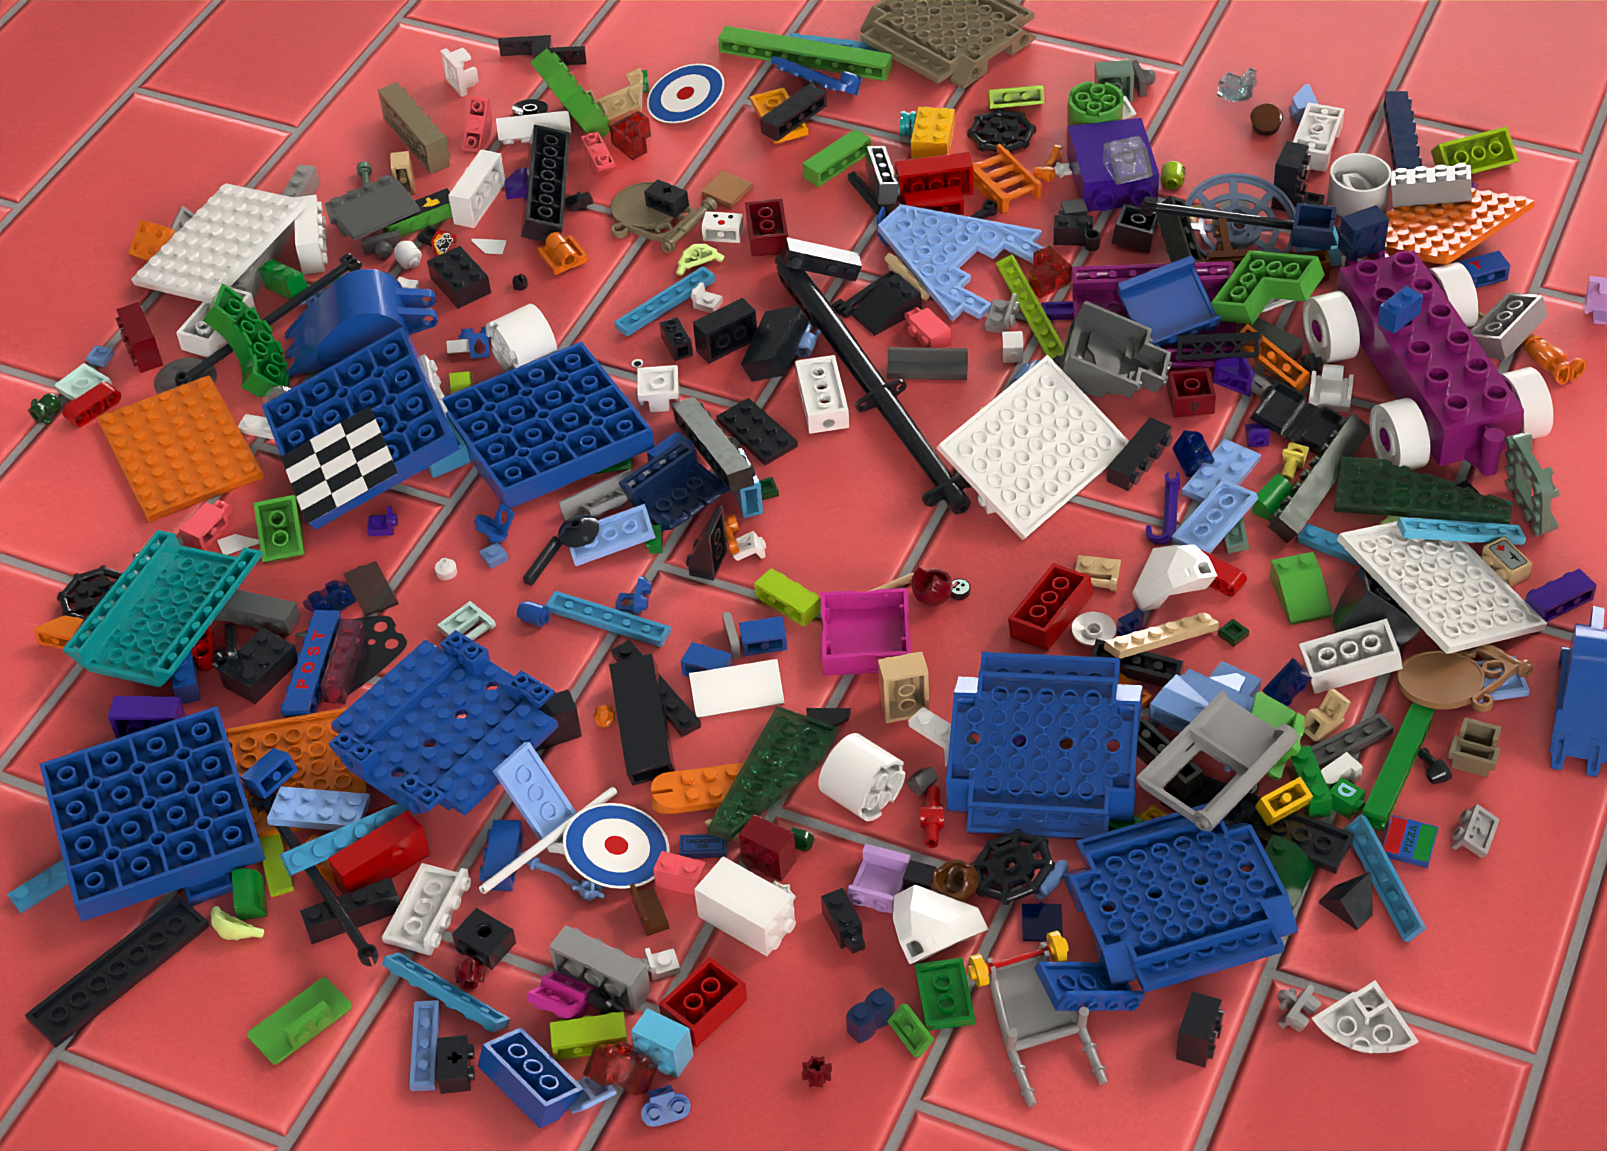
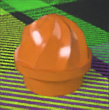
M609 705L596 707L593 714V719L602 728L610 727L616 717L612 706Z

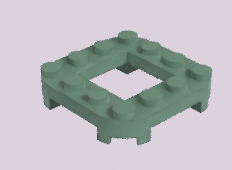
M1520 432L1505 437L1507 451H1505L1507 460L1505 472L1508 476V479L1505 480V486L1508 492L1512 491L1516 506L1521 507L1524 520L1526 522L1529 521L1534 537L1558 529V523L1551 513V499L1559 497V489H1556L1552 482V475L1554 474L1552 468L1542 469L1532 453L1533 437L1529 432Z

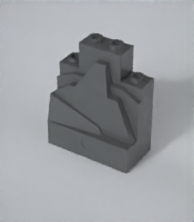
M1085 301L1070 325L1059 367L1085 394L1102 398L1107 393H1111L1116 396L1121 394L1131 398L1135 391L1138 392L1141 387L1157 393L1161 386L1164 387L1168 380L1166 373L1169 371L1172 361H1169L1171 352L1151 344L1153 340L1150 337L1151 328Z

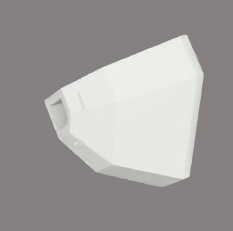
M1171 545L1153 548L1132 594L1140 612L1159 609L1169 595L1207 589L1217 577V574L1209 557L1195 545Z
M914 885L894 895L893 921L899 943L909 964L918 963L958 942L969 940L989 930L979 908L918 885Z

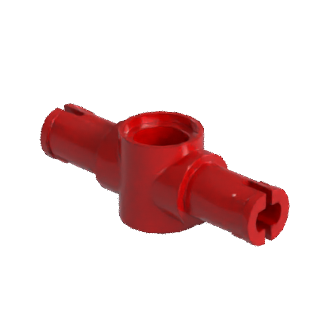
M937 786L927 787L926 802L920 809V827H923L925 831V846L928 848L938 846L939 831L941 827H944V806L940 803V789Z

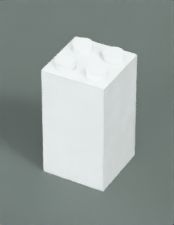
M725 857L719 860L694 889L698 917L765 956H768L772 950H776L782 938L787 933L792 932L795 927L793 895Z

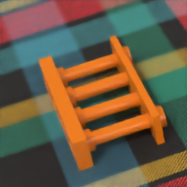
M1001 144L997 145L996 156L979 163L972 161L974 186L987 199L995 201L997 209L1002 214L1009 212L1010 200L1029 192L1037 199L1041 198V182ZM999 162L1003 165V167L989 173L982 171V169ZM1009 172L1014 176L999 183L992 180ZM1019 182L1024 186L1010 193L1002 190Z

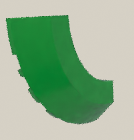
M222 283L207 308L202 321L215 329L235 352L242 370L241 387L257 397L278 396L285 393L289 385V375H287L286 371L288 363L283 358L282 354L284 351L280 342L276 341L271 334L273 332L272 328L266 320L262 321L259 318L254 307L249 308L242 301L244 299L242 296Z

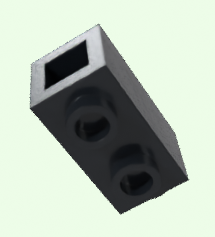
M675 317L660 322L661 338L674 361L693 356L692 341L679 318Z

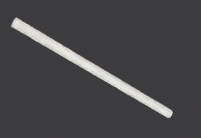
M614 787L609 788L580 811L594 805L606 803L617 794V790ZM575 815L479 886L480 891L486 894L564 835L566 826Z

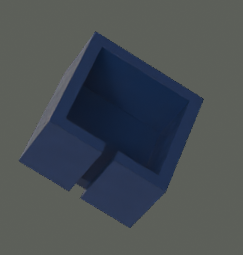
M1297 203L1291 246L1331 250L1337 207Z
M1377 205L1342 216L1340 224L1341 233L1339 234L1337 248L1349 261L1385 250L1389 218Z

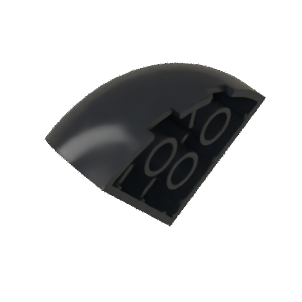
M1361 566L1345 588L1333 615L1335 633L1387 619L1397 646L1405 644L1417 634L1421 627Z

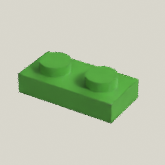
M901 1003L887 1021L914 1057H921L935 1040L908 1004Z

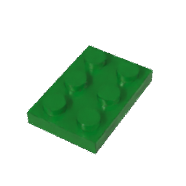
M963 957L914 964L926 1029L931 1031L974 1025L975 1016Z

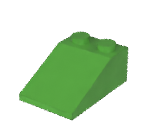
M290 495L255 502L254 510L260 549L263 552L262 562L266 563L305 555L303 520L296 496Z
M1313 552L1271 560L1269 578L1290 625L1333 617L1321 568Z

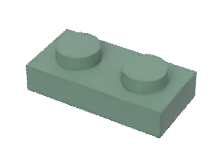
M1243 517L1225 536L1228 554L1250 549Z

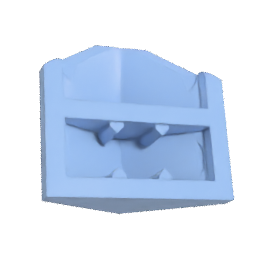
M599 1069L577 1081L584 1090L569 1109L571 1113L586 1110L617 1094L616 1090Z

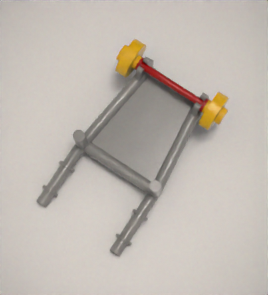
M1057 930L1047 933V944L1046 942H1041L1035 951L993 963L992 957L984 962L982 956L976 954L969 956V966H967L969 977L975 981L978 988L990 985L1005 1049L1012 1065L1011 1072L1016 1075L1021 1088L1020 1095L1024 1097L1028 1107L1036 1105L1037 1101L1033 1094L1035 1089L1030 1086L1025 1073L1026 1066L1022 1065L1017 1051L1078 1033L1083 1044L1082 1051L1087 1054L1091 1064L1092 1075L1096 1076L1099 1085L1108 1082L1104 1072L1106 1068L1101 1064L1095 1050L1097 1045L1092 1042L1086 1028L1089 1015L1088 1008L1081 1007L1079 1012L1056 1011L1034 969L1038 962H1050V956L1054 962L1067 961L1069 947L1066 939L1062 938Z

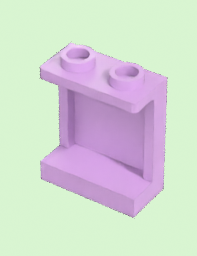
M865 844L862 851V863L853 884L848 885L847 897L854 905L866 906L879 912L893 914L894 895L903 890V876L911 860L910 855Z

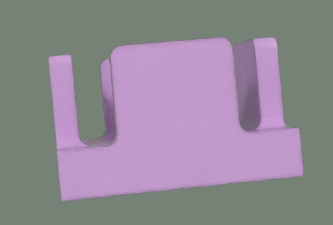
M1590 276L1583 311L1584 314L1592 312L1593 323L1607 325V278Z

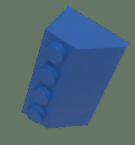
M522 1027L482 1045L478 1067L539 1129L559 1120L583 1093L584 1088Z

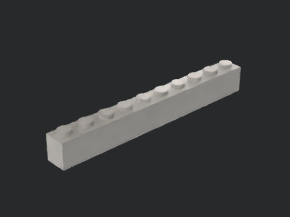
M298 165L281 195L289 197L314 195L320 185L316 167ZM294 220L230 287L252 293L253 300L255 299L263 285L258 268L269 260H277L295 229Z

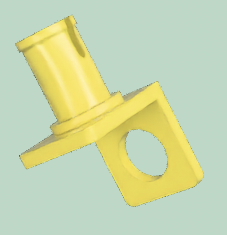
M1289 443L1288 448L1283 449L1282 463L1284 468L1281 476L1289 482L1293 481L1296 469H1303L1309 447Z

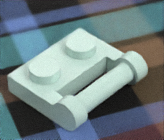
M469 601L440 622L437 627L439 632L448 637L455 630L463 634L481 621V625L466 635L471 640H475L487 630L495 628L496 623L489 615Z

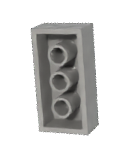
M1458 163L1455 166L1437 165L1435 168L1420 166L1410 170L1398 168L1395 171H1391L1393 207L1472 201L1471 167L1465 163Z
M1508 292L1470 330L1488 358L1506 360L1548 316L1543 296Z
M565 925L549 946L555 971L591 985L596 989H601L608 993L611 998L618 996V1001L625 1006V1009L633 1013L638 1011L651 993L647 964L643 960L632 958L619 948L607 946L600 939H593L577 928L572 929Z

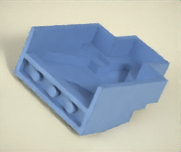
M1223 661L1219 663L1209 677L1188 668L1185 674H1182L1180 677L1176 674L1151 702L1148 722L1156 729L1159 725H1162L1177 733H1181L1222 690L1226 692L1230 700L1251 712L1254 695L1260 692L1262 679ZM1225 766L1224 771L1229 772L1230 768Z

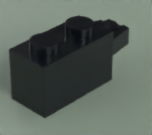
M841 888L822 895V913L840 948L847 947L852 954L864 950L865 942L863 939L862 923L844 889Z

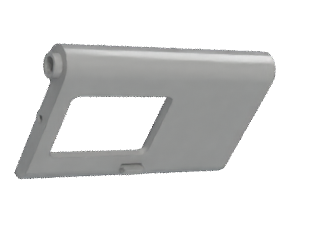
M1222 690L1136 778L1144 790L1192 821L1200 830L1212 831L1292 748L1299 737L1297 732L1287 724H1281L1275 729L1230 700L1226 692ZM1199 751H1204L1236 772L1237 775L1203 810L1194 811L1163 788Z

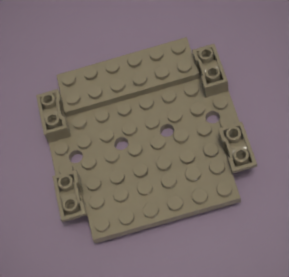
M881 0L872 6L860 29L863 33L860 35L861 42L879 52L892 54V59L937 84L952 75L951 82L963 89L988 73V60L1001 51L1014 55L1036 39V36L1021 29V27L1034 19V12L1011 0Z

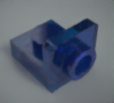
M1138 608L1117 619L1116 634L1118 637L1138 632L1143 628L1144 613Z

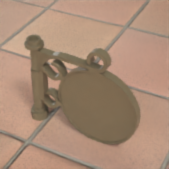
M654 182L637 183L621 190L611 203L612 217L616 222L611 227L613 237L623 238L628 235V232L647 239L661 242V248L666 253L675 250V244L704 218L705 212H714L718 207L713 198L707 197L701 203V207H698L695 211L689 206L677 217L680 222L673 228L669 222L674 217L646 206L644 191ZM655 229L656 234L647 232L645 230ZM668 229L669 231L666 233H661L660 230Z

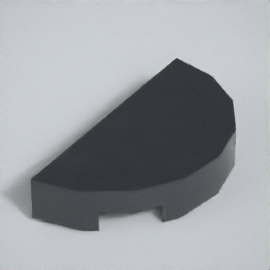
M806 708L807 719L815 724L818 729L835 730L845 721L848 722L851 708Z

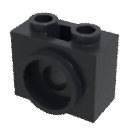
M478 908L452 933L454 948L458 953L470 956L477 960L480 966L485 965L491 970L516 944L512 928Z

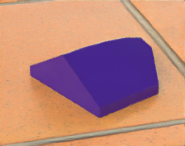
M527 168L516 169L504 181L507 200L524 197Z
M1217 359L1213 383L1249 397L1252 391L1254 372L1247 359Z

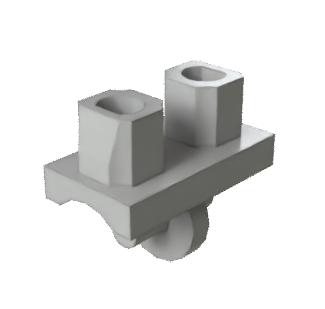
M1309 984L1297 997L1295 996L1297 991L1294 988H1291L1289 991H1279L1277 994V999L1280 1002L1278 1005L1279 1009L1284 1011L1286 1007L1289 1008L1278 1023L1279 1026L1284 1029L1289 1025L1298 1032L1305 1028L1310 1019L1300 1012L1301 1008L1310 1015H1313L1322 1004L1312 994L1315 990L1313 986Z

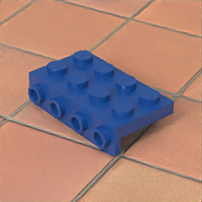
M1038 962L1034 967L1056 1011H1079L1081 1007H1087L1089 1011H1133L1140 1006V1003L1145 998L1143 991H1132L1128 982L1111 987L1101 962Z

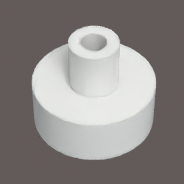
M442 558L435 565L436 576L441 580L454 578L457 574L456 563L451 559Z

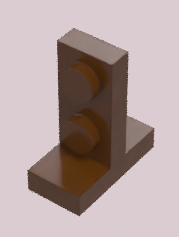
M1218 218L1216 226H1213V237L1217 239L1216 251H1208L1206 260L1245 257L1248 253L1247 249H1231L1226 218Z

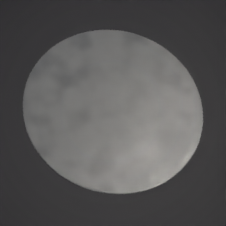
M194 357L182 358L164 366L154 379L156 392L160 394L176 388V374L181 371L188 372L204 361V359ZM212 366L195 378V380L210 375L215 383L217 378L215 367Z

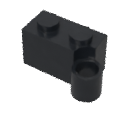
M1055 215L1053 245L1084 246L1088 251L1098 250L1100 247V233L1097 230H1093V216Z

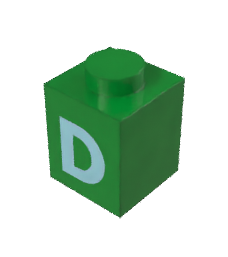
M1341 777L1329 790L1333 798L1331 809L1349 820L1356 813L1360 814L1366 804L1364 801L1365 790Z

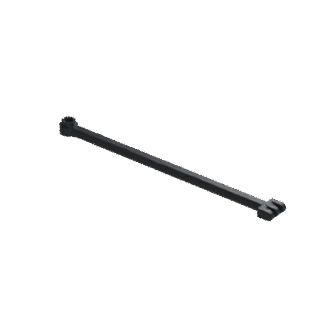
M1145 197L1138 210L1139 214L1152 216L1153 212L1211 220L1226 218V222L1293 230L1294 224L1293 220L1157 203V198ZM1335 226L1336 231H1337L1338 236H1339V234L1341 233V232H1340V227Z
M988 199L983 203L982 209L970 217L984 219L988 216H994L997 214V204L992 199ZM889 271L848 300L843 301L839 299L831 306L837 314L845 319L851 316V312L856 305L861 303L883 280L895 275V273Z
M345 254L339 259L341 263L339 266L270 313L262 321L266 320L269 325H272L347 271L359 270L362 267V263L357 261L352 254ZM226 344L188 372H178L175 377L177 387L194 381L199 375L234 352L231 346Z
M273 792L266 799L260 798V802L255 797L250 800L258 813L264 810L269 815L276 795ZM275 826L290 850L301 845L290 827ZM312 866L304 870L358 950L357 955L363 965L372 966L369 957H372L373 963L376 964L379 958L376 947L367 943L317 867Z

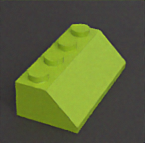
M1507 126L1440 143L1431 150L1435 166H1455L1458 163H1465L1470 165L1471 175L1519 162Z

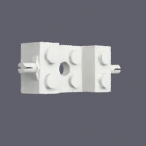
M1308 102L1293 142L1309 146L1308 154H1311L1310 163L1307 165L1309 171L1310 169L1327 171L1335 138H1339L1343 127L1345 109Z

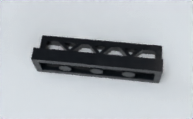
M1259 332L1179 335L1177 359L1184 361L1259 357L1260 345H1263V337ZM1236 346L1231 353H1225L1221 350L1222 347ZM1254 346V352H1245L1242 347ZM1216 347L1210 354H1205L1201 351L1202 348ZM1183 348H1196L1190 355H1183Z

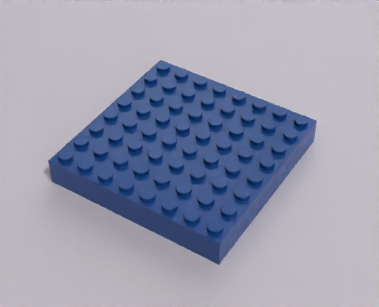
M403 327L262 405L281 456L365 408L370 407L398 471L396 475L312 521L310 525L315 530L460 450L415 345Z
M582 341L442 399L447 408L445 414L467 445L469 459L499 501L510 509L655 447L652 428Z
M218 706L39 764L74 905L82 922L231 872L234 869H240L266 860Z

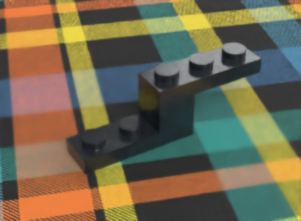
M551 35L498 38L500 56L532 55L534 59L547 48L551 54L554 52L561 59L559 63L563 61L565 65L587 64L585 46L553 47Z

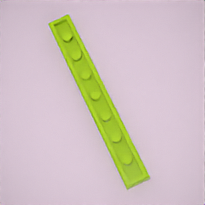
M1013 254L996 262V266L1012 294H1017V302H1020L1019 308L1045 356L1048 355L1051 359L1057 355L1062 357L1064 346Z
M280 833L259 838L266 859L263 861V866L271 897L294 891L292 877H289L280 858V854L285 852Z

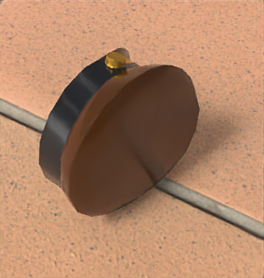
M1269 103L1256 106L1250 115L1252 128L1260 135L1268 136L1275 134L1283 121L1282 111L1277 106Z

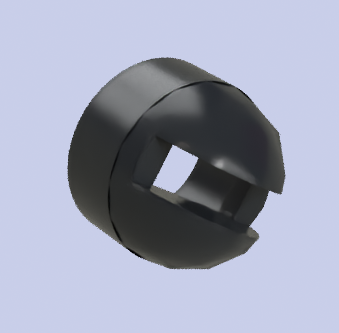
M523 274L515 275L512 279L513 288L518 291L526 289L528 287L526 276Z

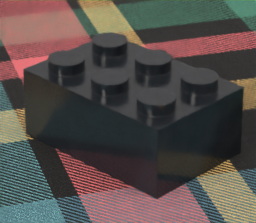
M1287 141L1275 164L1274 185L1285 193L1296 209L1297 203L1302 201V195H1305L1307 192L1308 184H1305V180L1309 176L1307 165L1310 163L1311 154H1308V145ZM1273 196L1271 208L1286 212L1282 204Z
M461 246L427 261L430 278L458 309L491 294L488 275Z
M741 298L694 321L693 329L696 352L710 364L750 344L757 330L756 310L744 298Z
M262 627L238 650V658L235 661L233 659L227 660L218 669L223 687L256 704L297 665L298 655L294 644Z

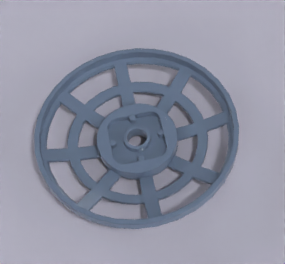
M1227 173L1213 176L1196 186L1185 202V206L1191 207L1193 201L1197 198L1204 205L1203 209L1220 211L1215 205L1230 200L1231 206L1222 211L1258 216L1260 211L1263 210L1268 217L1276 218L1274 212L1267 205L1274 196L1285 208L1289 220L1294 221L1296 213L1289 198L1277 186L1265 179L1245 173ZM1229 183L1230 193L1219 195L1210 201L1202 193L1215 185ZM1237 183L1254 185L1267 191V193L1259 200L1251 195L1238 193ZM1238 200L1248 201L1255 204L1252 210L1239 206ZM1199 218L1198 223L1191 222L1193 230L1200 232L1203 241L1210 248L1205 252L1198 246L1201 256L1206 259L1208 251H1216V244L1214 245L1206 235V232H1213V226H1216V223L1215 225L1204 224L1205 219ZM1227 222L1231 247L1237 248V250L1245 249L1254 244L1261 248L1262 252L1289 253L1293 247L1291 246L1293 230H1291L1286 248L1282 251L1273 247L1278 239L1279 228ZM1239 224L1243 227V229H1237L1234 227V225ZM1273 230L1272 238L1268 244L1259 239L1261 232Z

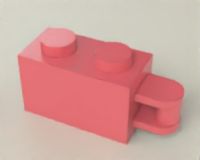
M916 307L905 313V319L908 322V332L920 342L922 347L943 348L951 344V329L929 308L920 310Z
M217 500L213 505L206 502L179 529L183 542L196 549L205 550L229 526L227 517L232 513L233 506L221 500Z
M661 851L653 869L656 886L695 896L694 889L710 872V870H707L706 862L665 851Z

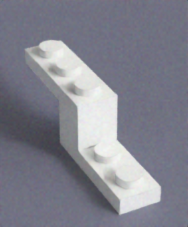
M922 707L908 720V725L944 748V762L947 767L951 724ZM969 736L967 742L974 745L976 744V739Z

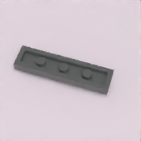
M1379 712L1312 746L1311 750L1321 770L1347 752L1351 755L1393 733L1394 727Z

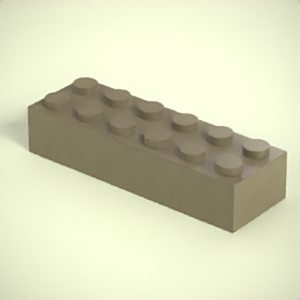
M397 82L378 89L383 118L427 171L433 174L450 167L449 159L451 155L446 146L448 140L445 134L440 133L438 126L433 124L430 117L423 113L421 106L416 105L413 97H409L406 89L402 88Z

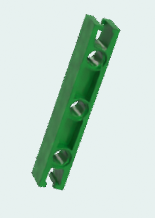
M1412 702L1363 809L1362 815L1367 817L1373 829L1384 832L1418 756L1417 753L1421 749L1433 720L1431 718L1435 709Z

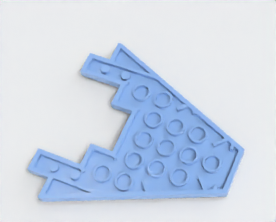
M902 204L878 224L877 230L951 321H954L963 311L980 320L991 309L992 303L964 289L971 281V275L959 269L977 251L994 259L1003 249H1006L1034 265H1037L1047 255V249L1035 243L1041 237V230Z

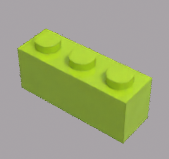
M1043 85L989 89L987 90L988 108L1045 104Z
M771 568L754 583L755 597L803 627H806L821 613L820 597L816 593L802 587L798 582L790 580L781 572Z
M610 1012L605 1015L584 1016L578 1019H561L557 1022H550L551 1044L555 1061L629 1050L624 1012Z

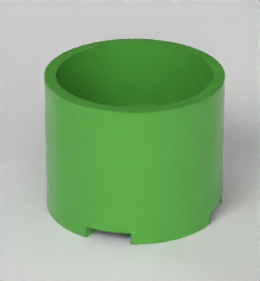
M1087 81L1073 87L1068 97L1067 131L1068 126L1123 120L1124 100L1122 91L1108 82L1104 85L1093 84L1092 81Z

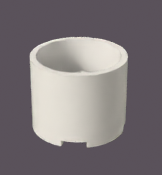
M533 304L525 305L486 324V335L488 337L491 336V344L493 346L491 350L504 372L557 351L556 341L546 318Z
M853 733L843 738L827 757L819 776V789L823 794L863 820L873 821L881 816V810L889 801L893 803L898 796L906 775L902 771L904 762L862 735Z

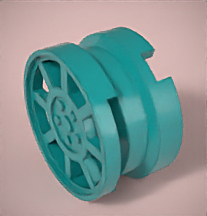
M901 111L900 137H905L906 135L912 137L917 112L911 111V113H907L906 111Z

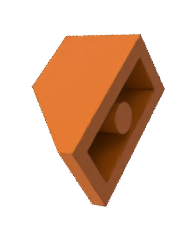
M64 615L35 627L33 631L40 645L63 649L84 623V619Z

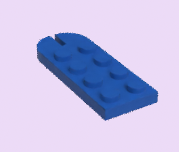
M773 56L771 63L777 65L776 69L789 72L791 75L804 78L806 81L817 83L821 87L837 92L841 90L856 96L860 92L859 87L862 78L853 73L844 71L838 80L790 60Z

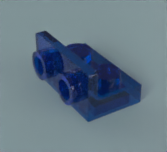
M1184 430L1172 447L1187 477H1192L1201 467L1202 463L1213 464L1215 461L1203 435L1197 431Z

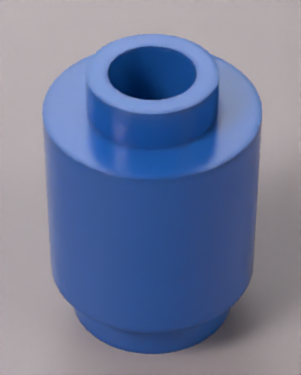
M523 601L517 608V617L523 622L542 627L550 619V612L547 606L531 601Z

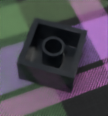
M1123 204L1115 225L1112 243L1121 247H1129L1149 253L1159 224L1156 219V212H1153L1152 216L1141 215L1138 212L1139 207Z
M1192 991L1178 1033L1177 1060L1204 1068L1208 1059L1213 1060L1216 1051V1039H1220L1223 1029L1222 1021L1225 1011L1221 1010V999Z

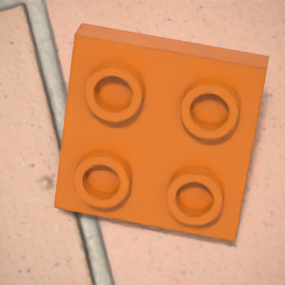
M140 219L128 254L149 261L173 237L175 230Z
M559 232L551 233L546 238L545 245L537 248L538 255L554 275L589 262L588 255L572 235L563 237Z

